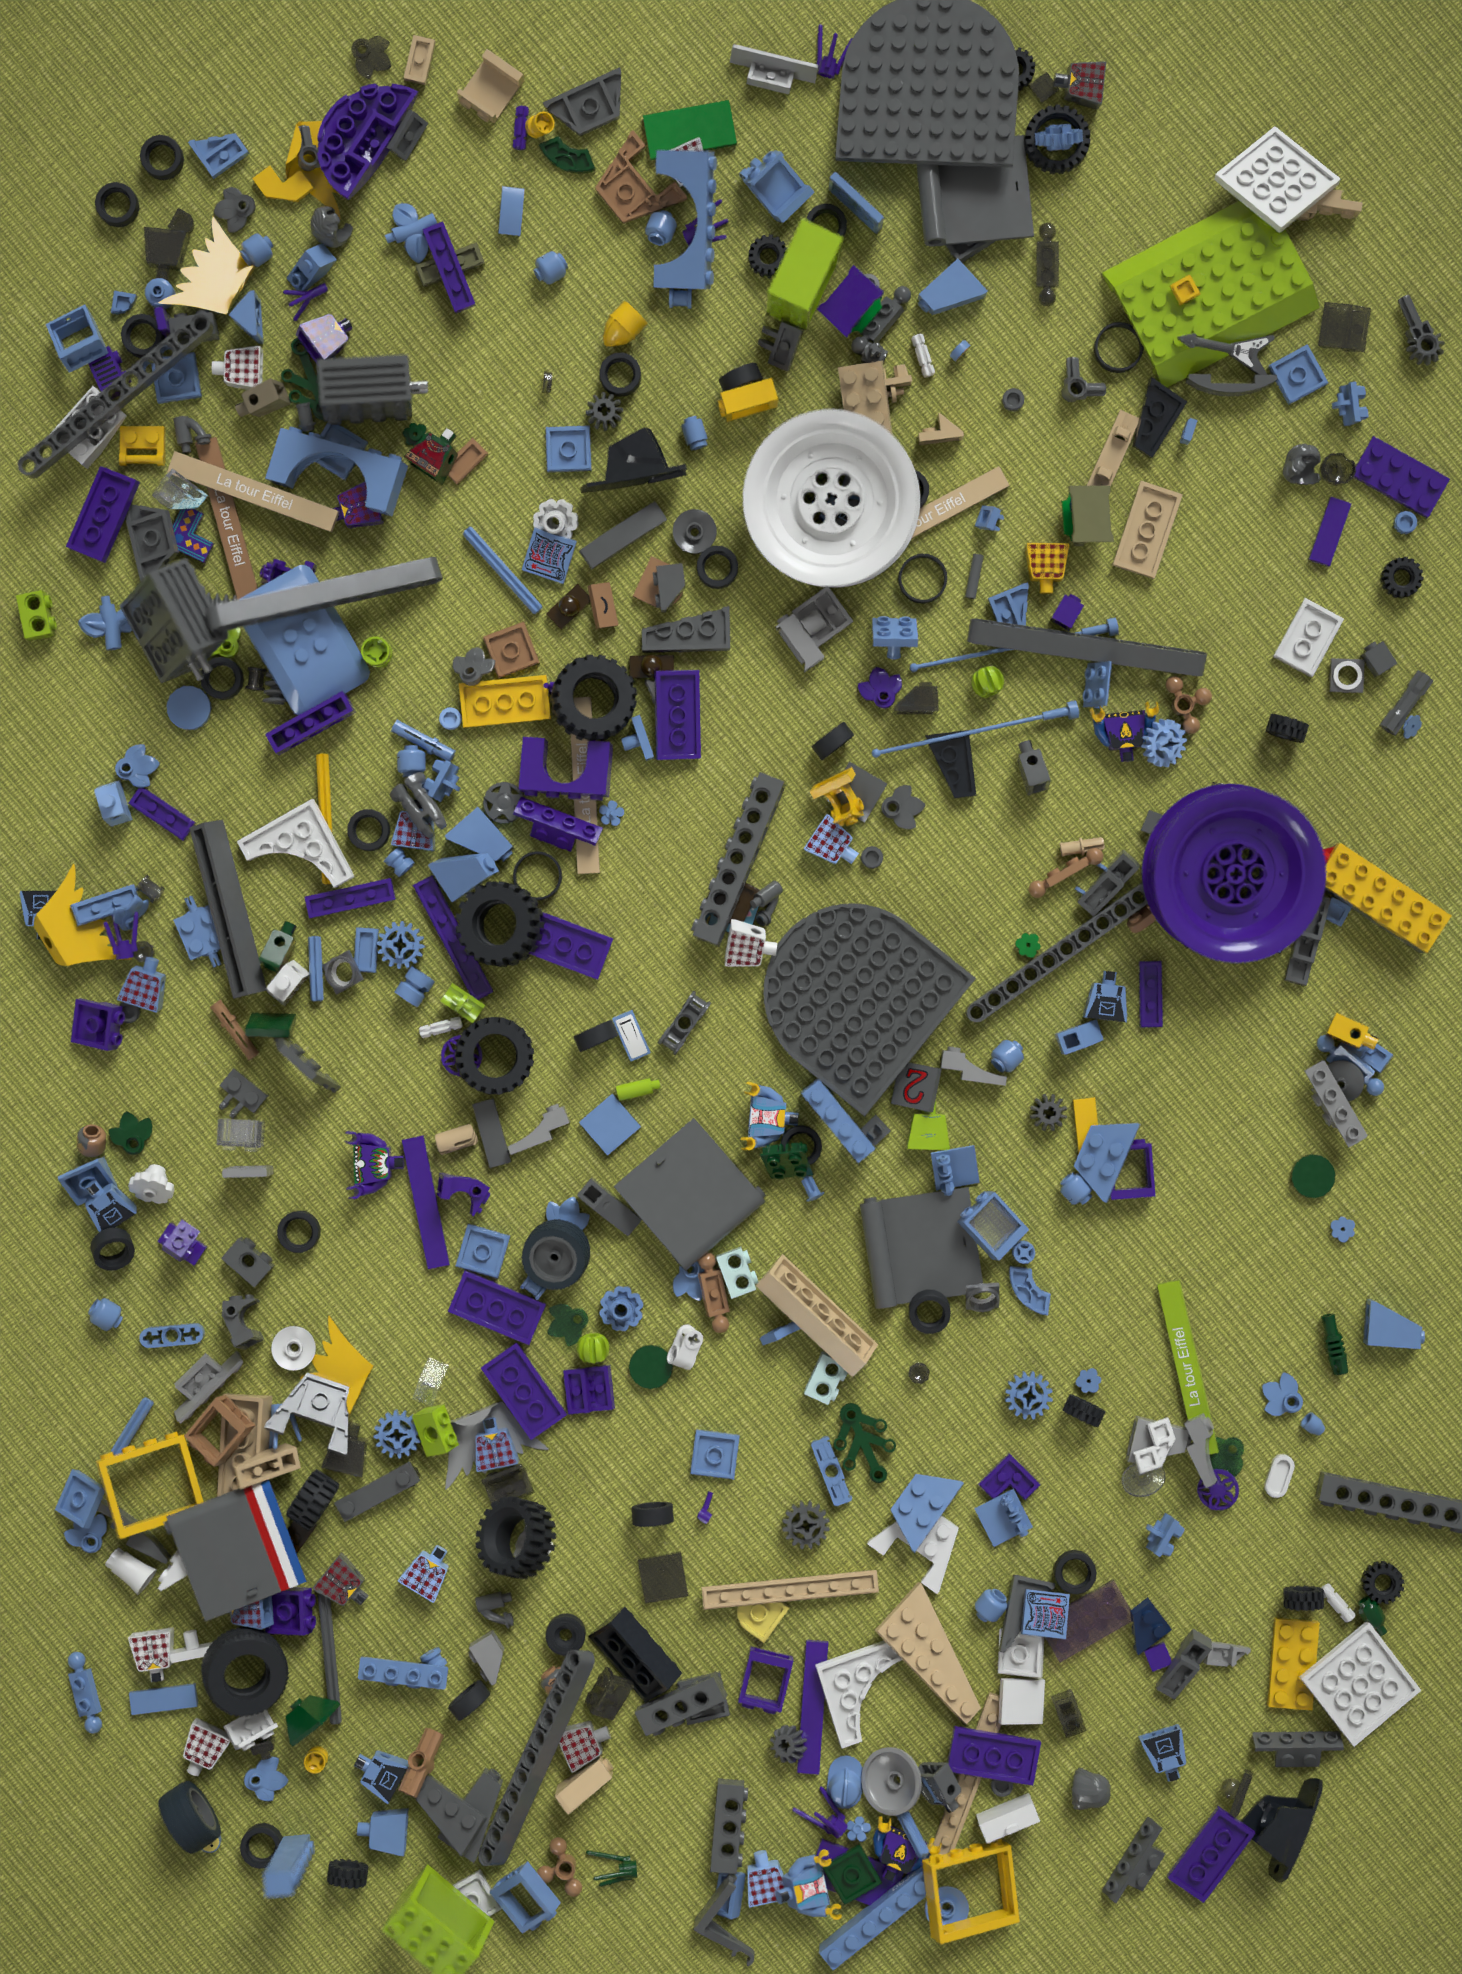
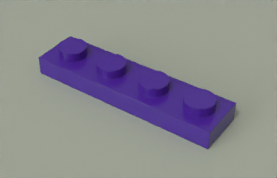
M442 221L422 229L455 314L476 306L444 222Z
M391 878L305 897L310 919L396 900Z

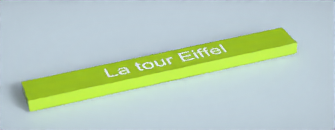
M1180 1280L1159 1283L1157 1286L1187 1418L1189 1420L1204 1413L1205 1417H1209L1212 1421ZM1214 1429L1212 1430L1213 1434L1209 1437V1454L1219 1452Z

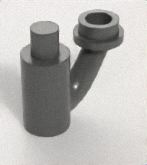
M188 416L173 418L177 445L181 446L183 454L191 453L190 444L193 443L191 429L198 435L195 436V441H197L198 445L211 443V435L206 434L194 419Z
M777 881L770 882L754 894V899L750 901V905L754 909L758 906L764 907L767 905L765 911H759L756 916L757 923L762 927L771 924V915L777 906L779 895L783 892L782 886Z
M502 1591L475 1598L478 1612L486 1619L506 1625L507 1629L510 1626H514L512 1613L504 1612V1616H500L491 1611L492 1609L504 1607L506 1602L513 1601L511 1592L502 1594Z

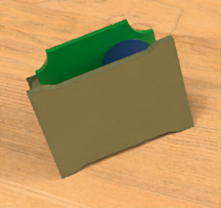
M1068 486L1069 495L1066 500L1061 501L1064 535L1070 537L1074 546H1084L1088 542H1114L1110 520V486Z

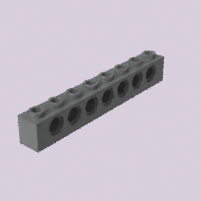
M761 772L758 777L753 778L750 789H752L751 795L745 798L742 805L744 812L741 818L737 817L733 827L736 830L733 838L729 837L726 843L725 850H727L724 858H720L716 870H719L716 879L712 878L708 890L710 894L708 899H703L700 906V911H702L700 918H696L692 925L691 931H693L695 938L720 947L786 787L784 781ZM765 793L768 795V800L765 803L757 802L758 795ZM751 814H759L760 819L757 823L753 824L748 821ZM743 834H750L752 836L749 843L743 844L740 842ZM736 854L743 855V861L739 864L732 863V857ZM732 874L735 876L734 882L729 885L723 882L724 877ZM720 894L725 895L726 902L722 905H717L715 898ZM710 915L718 916V921L715 925L707 924V918Z
M1320 1471L1315 1497L1321 1501L1320 1504L1334 1507V1504L1343 1505L1342 1509L1355 1511L1358 1508L1363 1509L1365 1514L1377 1516L1378 1512L1386 1514L1385 1517L1389 1519L1399 1520V1517L1407 1518V1522L1420 1525L1422 1521L1429 1523L1428 1526L1432 1528L1442 1529V1526L1450 1527V1531L1462 1533V1500ZM1340 1487H1345L1346 1489L1343 1497L1336 1496V1491ZM1361 1492H1367L1366 1500L1359 1502L1358 1495ZM1383 1496H1388V1504L1380 1506V1499ZM1407 1500L1410 1501L1409 1509L1402 1511V1503ZM1426 1505H1431V1513L1423 1515V1508ZM1452 1509V1518L1446 1520L1444 1518L1445 1512Z

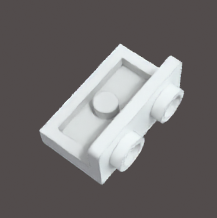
M264 1710L263 1713L258 1715L239 1717L223 1727L235 1750L242 1748L245 1751L255 1745L254 1740L262 1737L264 1740L275 1734L273 1729L277 1728L278 1725L273 1723L268 1711Z

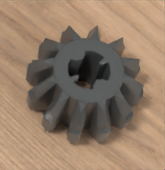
M602 392V399L599 400L594 395L595 403L588 401L587 406L591 409L586 410V415L591 416L588 419L590 424L596 422L595 429H599L601 424H603L604 431H607V424H610L612 428L616 427L613 420L621 422L622 418L617 414L623 413V408L618 407L621 404L619 399L613 402V394H610L608 399H606L605 392ZM606 407L610 413L607 412V416H602L599 410L602 411V408Z
M1042 1094L1043 1102L1035 1098L1034 1101L1038 1104V1107L1030 1106L1031 1110L1036 1111L1035 1114L1030 1115V1118H1039L1035 1121L1034 1125L1039 1126L1043 1122L1041 1127L1043 1131L1047 1129L1048 1124L1050 1130L1054 1131V1123L1060 1127L1063 1125L1058 1120L1059 1118L1067 1119L1066 1115L1061 1114V1111H1066L1067 1107H1059L1063 1102L1061 1098L1054 1103V1094H1051L1049 1101L1047 1095ZM1051 1106V1111H1054V1114L1045 1118L1046 1114H1043V1110Z
M783 1725L780 1729L778 1728L773 1732L775 1736L771 1737L770 1741L774 1745L770 1749L776 1751L774 1758L780 1757L781 1763L787 1761L794 1763L797 1759L799 1760L804 1756L802 1752H805L807 1747L803 1743L807 1739L801 1737L802 1730L797 1731L794 1725L790 1727Z

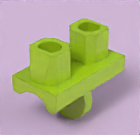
M454 983L451 984L440 1000L471 1023L475 1022L486 1006Z

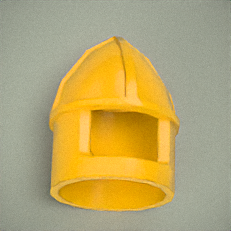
M623 301L612 314H609V318L605 323L604 345L606 347H615L627 344L635 340V337L648 323L629 303Z

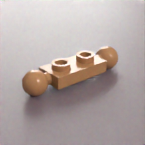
M1091 848L1087 851L1086 857L1080 860L1078 857H1075L1066 862L1067 867L1061 871L1057 867L1047 873L1048 878L1044 881H1033L1028 888L1030 895L1034 898H1040L1045 894L1047 888L1089 864H1100L1104 857L1103 852L1099 848Z
M707 1252L698 1260L699 1266L705 1271L698 1274L706 1315L708 1317H715L712 1321V1328L717 1333H724L729 1328V1321L723 1316V1313L730 1312L721 1269H713L716 1259L712 1253Z

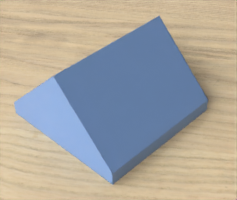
M253 290L245 295L229 315L258 344H264L261 300Z
M105 1157L93 1160L58 1176L59 1182L77 1206L86 1203V1199L91 1196L85 1187L93 1180H96L102 1188L109 1183H113L117 1187Z

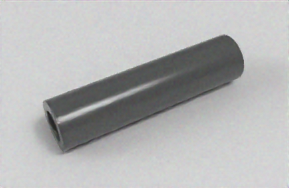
M973 554L965 598L976 599L983 555Z

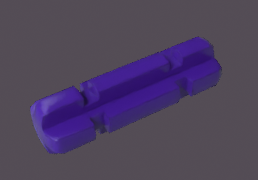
M517 106L516 116L518 117L515 118L514 137L516 139H513V148L524 150L526 148V140L524 139L525 137L527 138L525 123L527 121L526 117H529V108L527 106Z

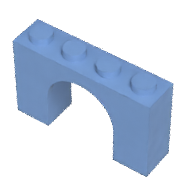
M818 1078L801 1091L802 1095L858 1163L875 1150V1147Z

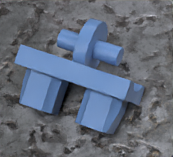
M1349 382L1347 385L1340 386V393L1337 394L1338 401L1332 403V409H1339V416H1343L1344 426H1350L1369 417L1368 409L1366 407H1359V400L1364 399L1366 395L1365 387L1358 386L1356 382Z
M435 760L432 770L437 772L438 776L435 781L427 778L422 788L426 789L430 797L441 802L445 795L450 796L453 789L458 792L461 788L456 785L459 779L456 774L460 767L448 760L445 762Z
M1165 1513L1161 1521H1156L1154 1527L1147 1524L1146 1529L1150 1531V1534L1147 1537L1149 1542L1146 1548L1159 1557L1161 1555L1171 1556L1174 1550V1546L1169 1543L1172 1535L1179 1538L1185 1529L1179 1524L1180 1522Z

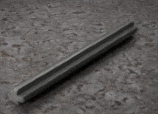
M318 1594L327 1697L340 1703L331 1601L324 1595ZM341 1706L329 1717L331 1724L342 1722Z

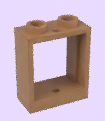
M224 1395L213 1400L184 1437L189 1441V1445L193 1449L198 1450L204 1456L203 1458L208 1464L215 1467L224 1464L256 1425ZM218 1412L238 1431L237 1435L222 1453L201 1434Z

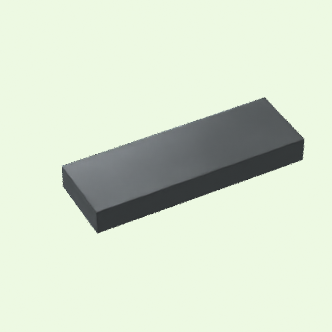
M494 1098L472 1104L489 1167L492 1168L510 1163L511 1158Z

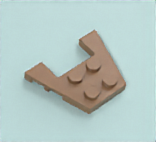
M634 130L630 132L624 145L619 149L617 156L595 187L597 193L622 224L687 200L686 194L676 182H673L660 194L656 195L629 161L646 148V145Z

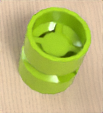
M373 636L367 638L362 644V657L370 666L383 668L391 662L393 651L383 638Z

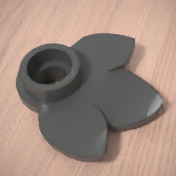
M230 187L223 190L225 200L217 203L214 208V214L221 219L227 220L228 232L232 233L239 231L246 225L247 217L255 212L256 205L252 197L243 195L237 188ZM245 202L246 207L242 210V204Z
M480 647L470 649L465 657L456 656L453 659V669L455 673L460 675L462 682L468 686H474L481 681L483 675L489 674L494 669L496 661L494 659H485L483 650Z
M910 785L896 788L892 797L886 798L881 806L882 813L887 818L893 819L896 825L903 829L915 828L916 823L913 816L920 813L926 806L922 800L911 796L912 788ZM889 804H895L896 811H889Z

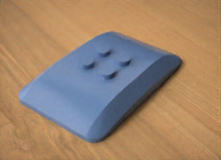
M299 565L240 599L319 581L310 567ZM335 607L243 627L290 708L296 715L304 713L341 691L344 693L349 692L368 680L370 676L365 660Z

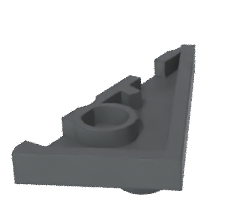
M1019 1575L1012 1576L998 1652L1005 1653L1021 1631L1025 1589L1050 1592L1054 1589L1055 1583Z

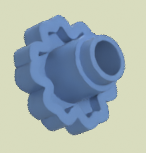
M617 1286L614 1292L607 1291L600 1301L603 1308L599 1314L604 1324H611L612 1329L615 1331H626L629 1325L636 1326L643 1316L640 1309L644 1303L641 1300L640 1294L632 1293L631 1288L628 1286ZM618 1305H625L626 1310L620 1312L617 1308Z

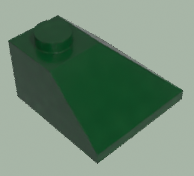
M312 1695L307 1696L303 1700L298 1698L289 1706L292 1710L285 1716L290 1745L292 1747L319 1728L341 1704L335 1700Z

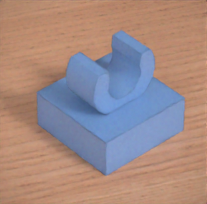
M982 506L975 527L982 530L999 531L1000 528L996 526L997 519L1004 520V516L1000 514L1001 510L993 506Z

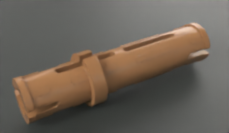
M222 1000L217 1001L210 1007L220 1020V1026L222 1028L225 1027L248 1061L260 1053L248 1036H245V1032L235 1020L237 1017L229 1012ZM222 1013L225 1014V1016L228 1018V1020H229V1021L231 1022V1024L233 1025L234 1029H232V1027H231V1026L229 1025V1023L226 1021V1019L224 1018V1016L222 1015ZM236 1032L239 1033V1035L241 1036V1038H242V1039L244 1040V1042L247 1044V1046H248L247 1048H246L245 1045L242 1043V1041L240 1040V1038L237 1036Z

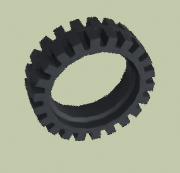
M1055 105L1054 107L1047 106L1046 109L1038 111L1032 117L1025 132L1024 143L1030 162L1033 161L1036 168L1040 167L1041 171H1049L1050 174H1064V172H1070L1073 168H1076L1085 158L1090 145V130H1088V123L1084 121L1082 114H1077V110L1074 108L1071 110L1066 105L1064 107H1060V105ZM1052 119H1063L1071 123L1075 129H1082L1083 142L1078 143L1075 153L1069 158L1060 161L1050 160L1043 156L1038 150L1037 145H1035V133H1037L1042 124Z

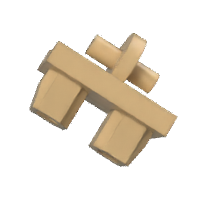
M905 364L893 367L894 378L886 379L884 368L886 389H890L887 391V397H891L892 403L897 402L896 396L904 395V388H895L911 385L912 377L908 375Z

